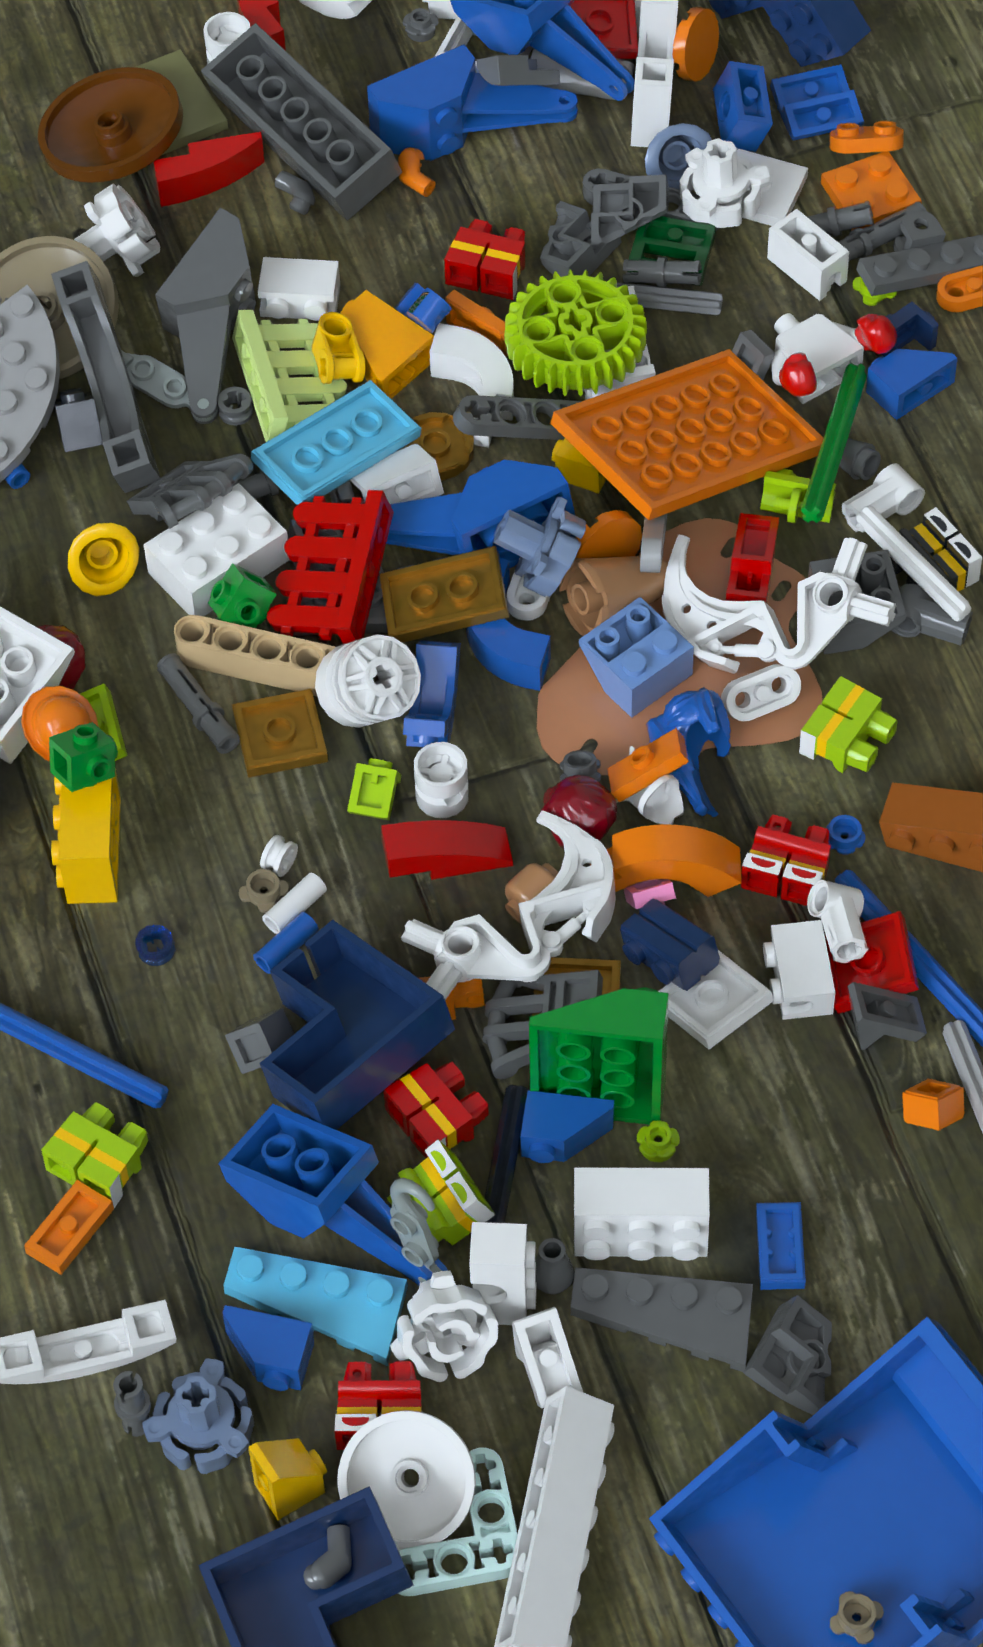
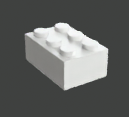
M239 483L233 486L232 491L223 497L218 496L213 499L211 506L205 510L194 511L179 521L178 525L170 529L168 528L144 544L148 573L188 615L205 616L213 611L208 604L214 585L223 579L232 563L263 578L290 560L284 550V545L288 540L287 531Z
M574 1168V1256H584L590 1260H604L609 1256L630 1257L640 1261L649 1260L653 1257H674L682 1261L694 1260L697 1257H707L710 1217L709 1168Z

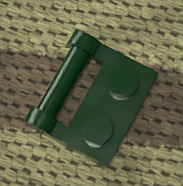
M660 216L638 228L629 259L657 261V259L644 257L645 253L689 261L700 260L702 269L698 272L687 273H702L701 284L696 285L702 286L715 239L716 227L709 224Z

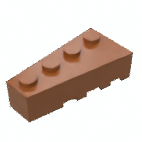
M892 782L879 821L886 847L983 872V793Z

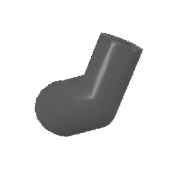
M282 170L275 180V187L294 196L289 204L290 209L306 215L309 212L310 205L314 206L315 196L311 185Z
M334 1525L327 1528L328 1551L304 1570V1581L309 1588L313 1590L327 1589L350 1571L352 1565L350 1527Z

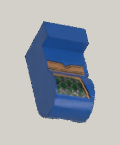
M414 283L394 309L428 332L433 333L441 320L450 313L452 307L431 289H424L418 283Z

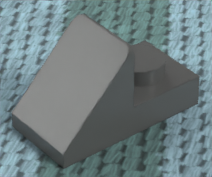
M856 982L848 985L852 1017L861 1050L867 1049L883 1035L917 1042L927 1034L917 997Z

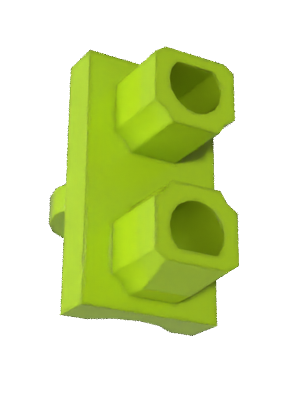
M782 469L777 472L767 471L764 476L760 510L786 514L787 522L796 523L797 518H802L803 516L801 507L810 479L798 477L792 470ZM835 483L833 484L824 517L821 520L822 522L830 523L836 489Z

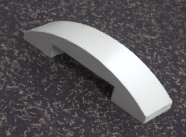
M166 1300L122 1309V1318L37 1338L34 1330L0 1337V1384H36L83 1377L135 1362L176 1343V1335Z

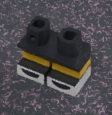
M937 507L924 514L923 522L909 531L906 528L899 530V533L958 592L979 581L982 556L961 533L958 534V530ZM891 558L895 574L897 575L898 573L904 571ZM910 576L907 577L906 584L918 585Z

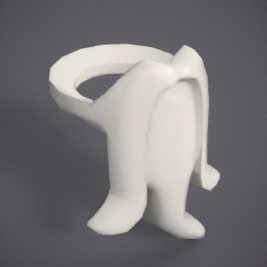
M630 746L629 755L635 750L633 746ZM671 774L658 778L651 785L624 800L633 804L645 818L660 825H672L675 818L684 814L679 780Z

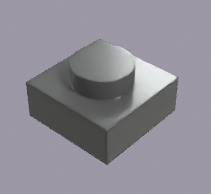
M752 330L740 332L732 350L762 380L775 355V352Z

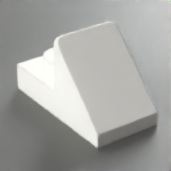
M552 1307L513 1321L512 1327L516 1356L525 1365L537 1405L540 1408H544L546 1399L565 1386L583 1392L557 1309Z

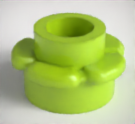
M657 1120L652 1121L648 1127L643 1126L638 1131L637 1142L640 1143L639 1150L646 1159L652 1162H664L670 1159L676 1152L675 1147L680 1143V1136L675 1128L669 1127L667 1122ZM660 1137L662 1141L655 1142L654 1139Z

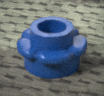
M839 815L833 818L826 827L829 830V845H831V849L837 850L839 854H851L855 852V848L862 847L865 842V833L862 831V826L853 816ZM842 835H846V836H848V838H847V839H843V838H841V836H842Z

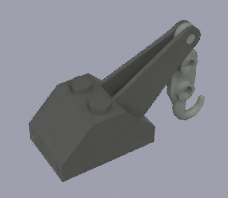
M221 207L155 294L163 329L180 338L185 376L151 356L130 354L122 351L133 387L167 407H188L191 410L193 419L200 424H209L218 416L217 399L222 389L231 330H234L238 310L254 311L256 306L240 219Z

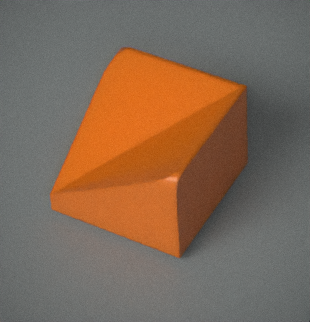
M927 1079L902 1093L903 1118L908 1124L940 1131L964 1117V1088L959 1085Z

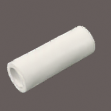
M309 873L262 916L264 923L272 932L278 934L327 891L326 885L316 874Z

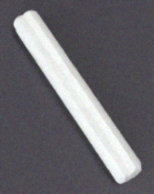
M867 506L858 513L856 520L859 526L883 550H889L890 557L954 621H961L971 612L969 602L874 507Z

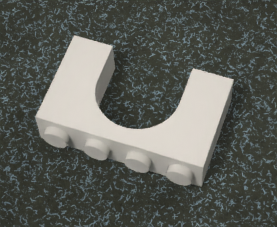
M641 0L631 146L648 147L657 133L669 126L674 66L672 53L677 26L678 0Z

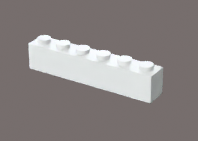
M565 1386L545 1401L494 1647L572 1646V1637L569 1635L572 1617L576 1614L580 1605L581 1594L577 1590L580 1575L585 1570L589 1560V1550L586 1548L589 1531L593 1528L598 1515V1508L594 1505L597 1490L601 1486L606 1474V1465L603 1464L606 1447L609 1445L614 1434V1423L611 1422L614 1405L568 1386Z

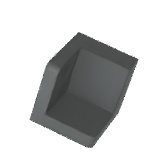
M280 1008L245 1022L227 1033L225 1037L241 1073L245 1074L261 1068L259 1063L293 1036L294 1032L284 1009Z

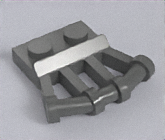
M235 454L212 461H185L127 500V503L134 515H150L158 522L164 519L170 529L178 525L177 520L197 509L203 511L211 506L212 499L218 495L223 497L230 493L233 489L232 485L238 479H244L252 473L253 463L244 454Z
M599 970L543 974V976L532 982L500 981L492 999L488 1000L485 1004V1016L488 1018V1026L484 1027L482 1040L488 1045L493 1059L491 1069L496 1079L510 1078L517 1073L519 1068L530 1064L529 1044L509 1053L505 1045L508 1041L529 1040V1021L505 1023V1020L510 1015L544 1013L602 995L603 977ZM521 986L544 992L540 995L512 997L515 989L521 988Z

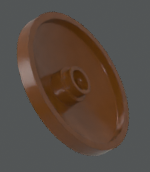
M138 67L105 70L76 82L50 104L39 125V146L48 165L56 173L67 179L89 183L119 179L148 166L170 147L182 125V103L173 84L160 73Z

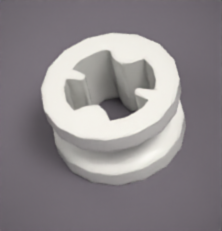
M281 835L273 836L262 853L260 860L261 868L267 870L273 868V872L278 877L284 876L294 863L298 852L297 844L292 841L285 843V839Z

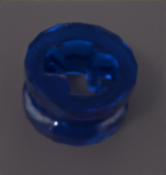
M153 924L146 926L136 936L135 945L139 958L148 965H164L175 954L176 948L172 934L162 925ZM155 939H160L163 948L160 950L159 947H156L157 952H149L147 943L151 942L154 944Z

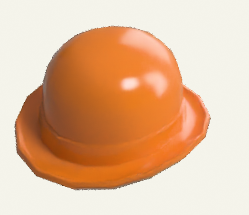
M63 686L44 687L31 694L23 706L21 724L24 736L32 749L49 762V737L74 729L82 724L93 722L98 726L96 713L89 701L77 691Z

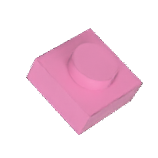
M668 879L642 881L623 889L626 902L635 909H641L653 898L665 904L664 901L676 898L673 883Z

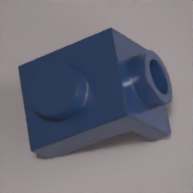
M910 302L895 314L885 316L895 327L897 341L889 352L882 353L884 357L896 349H901L913 339L929 351L936 347L938 323L929 312L923 311L915 303Z

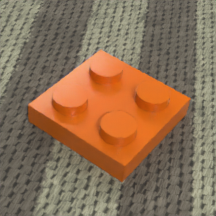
M889 151L878 153L821 174V185L837 209L869 201L873 212L874 224L915 202L922 204V200ZM869 224V225H865V226H861V227H857V228H862V229H864V228L869 227V226H871V225Z

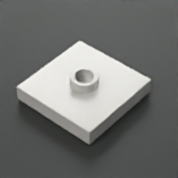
M738 149L737 159L744 157L754 166H768L770 182L760 185L761 205L756 215L752 218L744 216V199L750 194V191H746L742 195V218L773 226L791 213L808 177V168Z
M719 950V965L706 976L702 975L701 980L688 991L682 990L672 982L658 991L669 993L668 1017L708 1049H711L773 1002L772 992Z

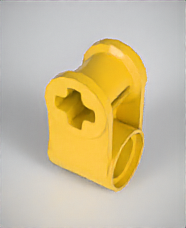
M338 312L323 314L318 321L311 347L318 366L321 382L323 384H330L332 380L352 379L355 383L362 382L365 375V358L362 350L359 348L350 319Z

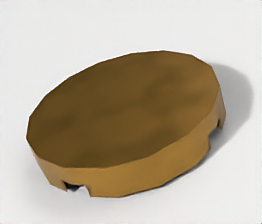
M429 412L413 418L421 427V435L403 448L413 444L421 446L436 460L441 481L456 477L467 469L473 459L474 437L458 430L453 422V415Z

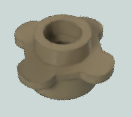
M258 869L248 876L246 886H242L239 889V898L243 902L253 903L258 906L261 913H266L281 896H285L289 892L288 883L285 880H279L278 876L271 870ZM261 890H268L266 893L260 892Z
M851 1591L844 1592L839 1597L840 1605L837 1615L830 1619V1628L837 1635L845 1633L855 1637L859 1644H868L874 1639L873 1628L876 1621L883 1617V1607L879 1602L872 1601L865 1595L856 1594ZM858 1614L861 1620L854 1621L852 1616Z

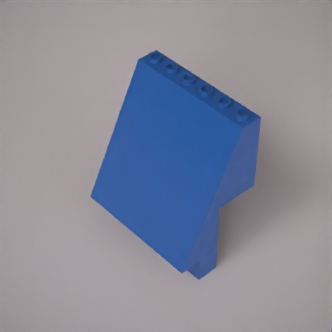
M927 1316L805 1423H801L773 1410L649 1518L658 1531L654 1534L655 1540L668 1555L673 1556L675 1554L684 1568L680 1571L681 1575L693 1590L698 1593L700 1591L704 1593L711 1603L707 1609L712 1618L723 1629L729 1627L737 1638L738 1642L735 1644V1647H977L983 1643V1376L945 1328L937 1321ZM851 1591L856 1594L865 1595L872 1601L879 1602L883 1607V1617L876 1621L873 1628L874 1639L868 1644H859L855 1637L845 1633L837 1635L830 1628V1619L837 1615L840 1605L839 1597L844 1592ZM855 1614L852 1616V1619L854 1621H860L861 1617L860 1615Z

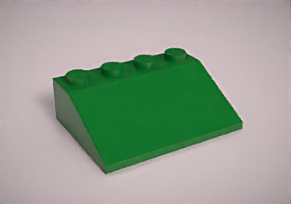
M647 987L638 989L623 988L531 1016L529 1019L530 1091L614 1100V1121L648 1125L652 1121H661L666 1083L669 993L658 992Z

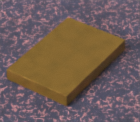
M496 546L379 574L388 636L394 637L402 643L509 617L500 559Z

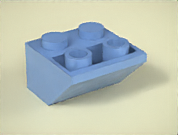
M641 597L579 639V646L604 692L631 718L693 675L694 646Z

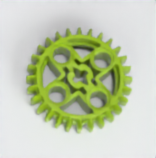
M570 269L568 276L560 277L555 271L553 279L549 281L545 277L540 276L539 286L528 283L526 293H517L516 302L510 303L509 313L506 314L504 338L508 358L513 360L515 370H522L524 380L534 377L536 388L545 383L548 384L549 393H552L555 388H561L564 396L567 395L569 390H577L581 397L584 389L591 388L597 394L598 386L604 385L611 389L613 379L624 382L625 372L634 373L636 363L641 362L643 351L645 350L647 321L644 317L643 306L638 304L637 295H629L627 285L617 288L615 277L607 282L603 281L602 272H599L596 277H590L587 269H585L583 275H574Z

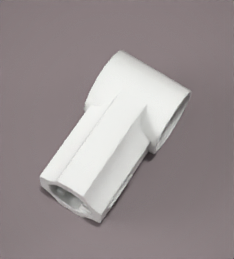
M891 464L877 475L873 485L842 503V512L846 517L848 525L855 532L861 531L863 533L865 531L859 526L856 517L865 507H874L885 519L896 512L901 516L907 515L922 502L925 490L899 464Z
M818 880L810 889L807 906L810 915L822 920L833 960L840 963H848L854 959H861L868 951L859 920L864 905L861 890L826 880Z

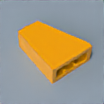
M367 290L355 300L352 299L345 304L340 313L350 319L359 348L364 354V377L367 382L372 380L392 399L430 365L429 352L434 335Z

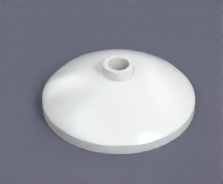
M412 1410L386 1413L374 1418L361 1427L344 1449L337 1477L340 1499L370 1486L398 1550L441 1542L451 1535L466 1518L473 1502L476 1487V1474L472 1456L459 1434L441 1419L427 1413ZM407 1469H413L418 1473L419 1482L417 1485L412 1486L405 1482L404 1473Z

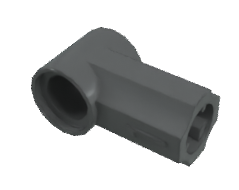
M904 584L900 587L899 590L906 612V620L891 631L902 637H916L919 633L960 646L964 644L972 621V611L961 621H954L919 585Z

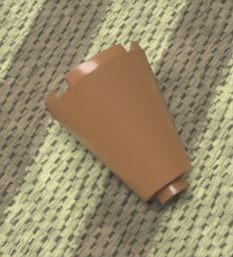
M641 556L574 559L559 585L560 592L566 590L569 603L563 604V608L573 628L580 635L584 636L639 597L649 605L660 599L664 595V582L668 562L662 558L661 573L640 572Z

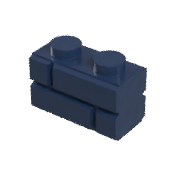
M651 899L639 910V914H633L621 924L620 932L624 943L622 949L626 957L635 965L644 963L650 967L657 979L665 985L672 982L682 990L688 991L701 980L702 975L706 976L719 965L720 957L715 937L657 899Z

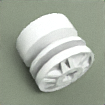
M377 634L335 647L324 656L316 671L315 689L319 704L330 718L343 726L360 728L400 717L410 709L420 692L421 673L417 659L407 645L394 637ZM377 675L379 680L374 683L373 678Z

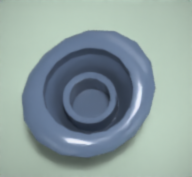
M681 123L668 126L657 133L648 146L645 156L646 174H666L669 187L680 190V179L689 167L685 154L695 148L704 150L707 147V142L711 141L712 138L708 132L697 125Z

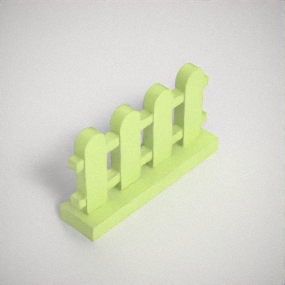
M238 310L232 339L266 442L345 395L347 383L343 379L332 380L330 384H323L319 378L318 366L311 348L318 323H309L308 319H298L297 324H271L270 320H261L260 325H258L253 310ZM280 348H304L305 350L280 351ZM308 374H313V376H314V377H296V378H289V375H308ZM316 401H322V403H323V404L298 405V402H316Z

